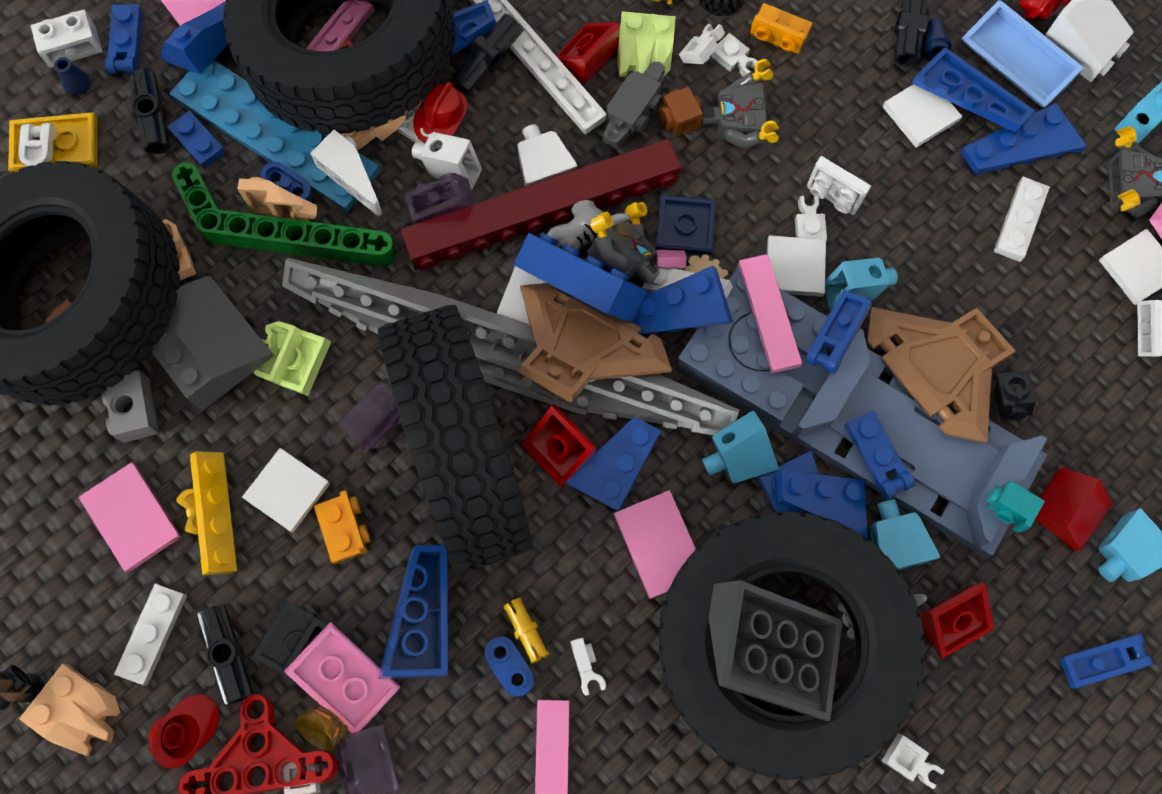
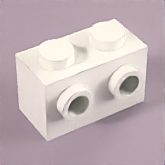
M85 9L30 25L37 52L49 68L54 67V62L60 57H66L70 61L103 52L96 26Z

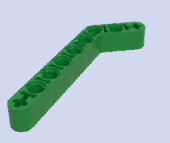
M187 162L180 163L172 172L173 181L197 228L210 243L376 266H388L395 261L396 249L391 236L386 232L221 210L206 181L193 164ZM192 180L195 186L189 187L188 182ZM205 200V202L202 205L197 206L199 202ZM217 223L214 228L208 229L210 225ZM245 227L242 232L236 233L239 228ZM274 231L270 236L264 237L266 232ZM302 234L300 239L292 241L294 236ZM325 238L331 239L326 244H320V242ZM359 242V245L355 248H347L350 243Z

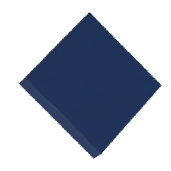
M660 194L655 249L684 250L685 253L712 255L716 200Z

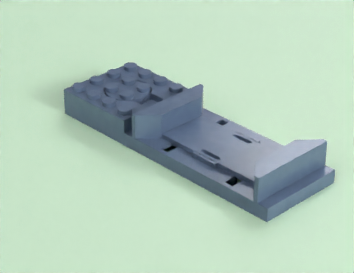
M738 266L729 279L733 288L726 299L733 323L698 328L679 356L675 369L746 413L754 411L761 422L807 450H812V453L853 478L864 480L865 485L880 493L845 427L847 422L874 410L906 470L910 472L915 482V487L906 491L904 489L897 491L896 496L890 498V500L895 499L899 506L911 513L916 512L922 520L983 557L993 556L1010 524L998 519L995 516V512L987 508L989 502L986 501V498L995 485L1001 486L1010 480L1028 491L1048 455L1041 451L1047 438L1041 435L1022 440L990 420L987 443L945 435L939 429V426L944 423L943 419L938 414L932 417L928 416L881 360V356L867 348L864 332L860 328L835 374L825 371V367L819 364L813 366L806 363L808 351L828 317L780 288L779 291L802 365L801 367L771 374ZM825 347L822 353L830 356L833 350ZM882 372L892 377L889 384L878 379ZM950 405V410L956 415L957 412ZM843 437L853 443L845 459L834 453ZM892 470L885 473L890 481L896 478ZM939 495L949 501L941 517L930 511Z

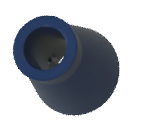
M939 18L931 19L927 24L923 50L927 57L932 60L944 47L948 50L952 47L943 26V21Z
M60 57L54 62V68L66 92L73 95H82L89 89L90 79L88 74L73 64L68 58Z

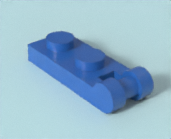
M139 4L112 5L108 57L105 58V69L108 74H118L119 71L133 74L139 68L143 10Z
M843 290L809 349L806 363L813 366L819 364L825 367V371L835 374L872 307V300ZM825 347L833 350L830 356L822 353Z
M874 410L845 424L874 482L886 500L896 496V492L901 489L906 491L915 487L912 475L906 470ZM892 470L896 478L890 481L885 473Z
M1142 633L1060 657L1059 660L1070 688H1079L1153 665L1154 662L1151 654L1147 655L1142 644L1145 643ZM1129 647L1134 657V659L1131 660L1126 650V648Z

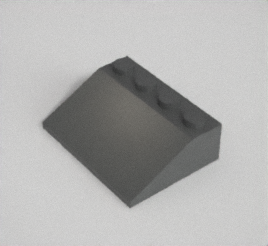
M210 275L179 286V289L176 290L178 294L176 305L171 310L173 314L169 324L164 327L163 330L165 332L157 344L154 343L152 346L153 355L186 399L201 411L274 356Z
M741 580L714 584L708 618L719 686L823 721H830L843 620Z

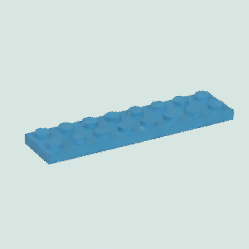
M215 60L200 75L189 71L169 93L174 101L268 162H280L305 178L314 192L345 212H348L356 203L357 199L316 167L310 154L329 134L319 133L317 130L315 132L302 130L300 126L296 128L287 124L284 120L281 121L259 102L246 80ZM358 152L370 183H372L381 171L380 166Z

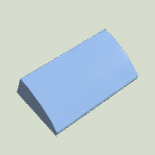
M998 0L961 38L965 45L1043 109L1064 91L1084 68L1001 0Z

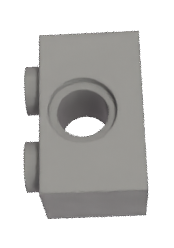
M137 370L133 371L130 375L126 374L123 376L124 379L113 387H107V390L101 393L102 401L108 408L109 417L106 418V427L110 435L125 443L159 434L150 379L141 371ZM133 402L132 408L124 413V407L128 403Z

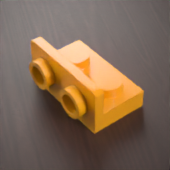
M763 3L758 15H755L750 34L761 41H768L786 51L799 54L813 22Z
M346 490L341 491V496L314 505L332 564H337L369 552L366 543L371 542L366 525H360L357 516L362 513L359 501L356 496L351 497Z

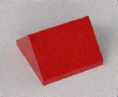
M618 22L586 23L558 52L556 57L578 81L585 85L618 50L620 25Z
M556 404L549 408L521 444L560 487L566 485L565 482L596 454L597 449Z
M1061 467L1039 496L1045 502L1035 520L1079 552L1113 504L1100 479Z
M983 582L965 587L919 613L923 630L942 659L994 630L987 588Z

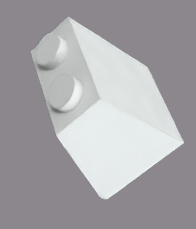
M1071 0L1059 14L1045 36L1084 68L1080 75L1092 82L1098 74L1104 76L1115 63L1111 60L1114 56L1119 59L1128 49L1130 44L1126 41L1134 31L1111 0Z

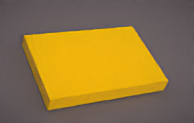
M94 112L10 120L8 170L11 173H17L19 169L26 167L19 159L20 129L22 124L41 126L42 123H53L55 125L56 139L53 141L52 163L55 161H68L98 167V117Z

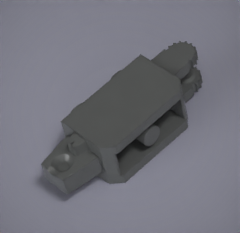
M654 61V63L649 64V67H647L643 74L636 71L627 76L607 105L608 126L603 134L604 143L617 149L627 138L633 140L638 132L644 131L652 111L656 112L658 106L663 101L661 88L665 81L663 76L665 66L661 62Z

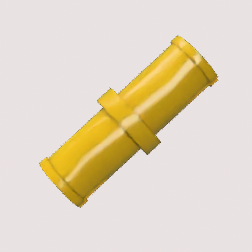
M517 598L511 601V605L507 603L503 608L506 610L516 630L514 632L516 639L521 640L533 664L540 661L541 657H547L549 652L546 650L537 632L539 627L536 621L532 622L522 603V599Z

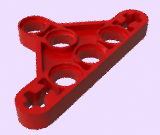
M253 694L248 696L241 705L240 729L208 768L192 770L183 775L179 782L178 790L179 794H257L331 781L336 776L339 765L336 757L329 752H304L275 726L273 702L265 696ZM262 701L265 707L264 713L260 718L253 719L250 714L251 707L255 702ZM257 734H263L265 737L263 749L259 752H253L251 749L253 737ZM321 758L322 761L328 763V768L323 769L322 775L321 772L307 771L306 765H319ZM294 762L297 766V775L293 780L287 782L283 778V769L288 763ZM262 767L265 770L266 777L264 782L256 787L251 781V776L256 768ZM231 772L234 776V784L228 791H223L220 787V780L225 773ZM196 781L210 782V788H198L196 792L190 789L191 785L196 784Z

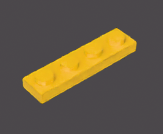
M196 451L190 454L202 574H231L237 571L224 452Z

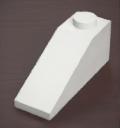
M333 130L310 153L316 167L379 217L382 214V210L357 152V144L348 135L342 136L336 130Z

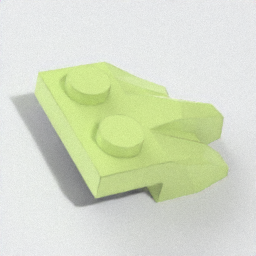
M622 11L617 55L620 77L627 76L629 71H638L643 74L647 67H649V64L654 63V61L661 62L665 66V73L663 75L665 77L671 68L676 16Z
M280 321L266 325L265 331L268 336L266 340L262 339V341L274 356L253 373L277 385L309 396L331 341Z

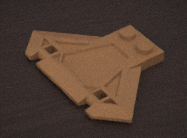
M549 283L520 285L536 349L521 364L519 373L572 403L590 380L672 371L662 340L654 334L646 338L639 334L642 328L636 324L608 315L574 296L571 297Z
M871 307L867 333L868 345L872 349L881 346L886 352L881 357V360L928 416L932 417L938 414L943 419L944 423L939 426V429L947 436L987 443L992 369L1010 358L1016 352L1015 349L978 308L950 323ZM891 339H894L899 346L896 347ZM950 405L957 412L956 415L950 410Z

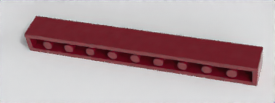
M669 139L402 228L400 231L414 270H427L444 260H457L465 253L474 250H486L491 244L500 241H512L520 234L526 232L535 233L553 223H565L574 216L571 209L579 201H593L597 208L608 204L614 206L626 198L646 195L652 189L670 187L679 180L681 166Z

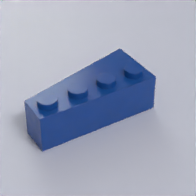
M541 232L540 237L528 233L514 266L608 315L633 322L648 292L647 290L627 281L629 275L612 268L610 272L603 269L604 263L593 257L588 256L586 260L578 257L581 251L566 244H564L563 248L556 246L557 239Z
M415 545L410 552L378 679L433 678L448 675L447 552L444 545Z

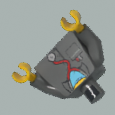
M767 59L759 60L755 64V72H749L718 93L716 107H702V124H717L718 137L721 140H727L742 149L763 144L765 139L770 143L778 141L779 136L773 131L779 130V126L775 121H767L763 83H759V79L764 81L772 79L773 71L771 69L764 71V69L771 65Z
M1132 126L1117 130L1120 138L1116 139L1115 145L1122 149L1109 161L1111 210H1127L1135 217H1140L1156 209L1159 203L1162 202V158L1155 157L1140 147L1136 142L1137 134Z
M634 202L626 207L625 213L629 214V220L632 221V224L626 221L613 226L612 217L608 212L601 213L593 218L590 225L592 230L598 233L587 253L591 257L603 262V266L611 271L614 268L629 275L627 280L638 275L647 284L652 283L660 271L650 263L656 255V249L644 238L643 224H640L639 218L647 214L646 204L644 202Z

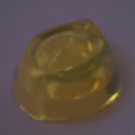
M324 707L308 709L295 721V727L311 745L325 752H332L348 731V726L336 714Z

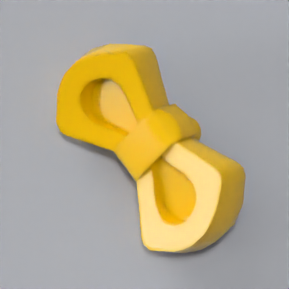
M192 488L186 489L179 494L176 502L186 509L188 520L185 525V531L191 534H198L194 490Z

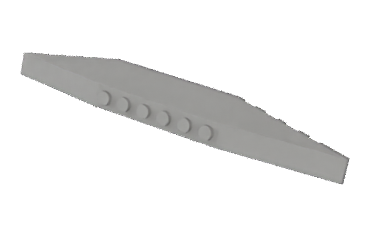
M291 258L285 260L283 287L314 304L317 302L328 307V311L338 317L343 315L357 323L356 327L364 331L368 329L378 334V328L385 324L446 305H456L485 382L551 405L556 404L557 407L577 414L587 415V413L603 415V418L614 420L617 417L626 419L636 417L644 422L663 424L665 428L692 429L691 432L714 435L735 422L739 414V409L660 374L590 380L571 403L519 373L521 364L536 349L529 324L433 292Z

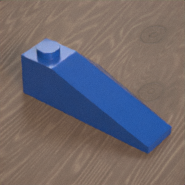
M227 3L187 21L175 29L172 35L164 42L160 56L161 59L200 75L228 45L223 23L224 6Z

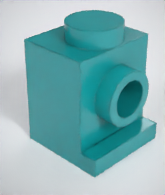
M1011 480L1001 486L995 485L986 498V501L989 502L987 508L994 511L995 516L1001 521L1009 524L1014 523L1015 525L1012 530L1017 533L1031 527L1045 502Z

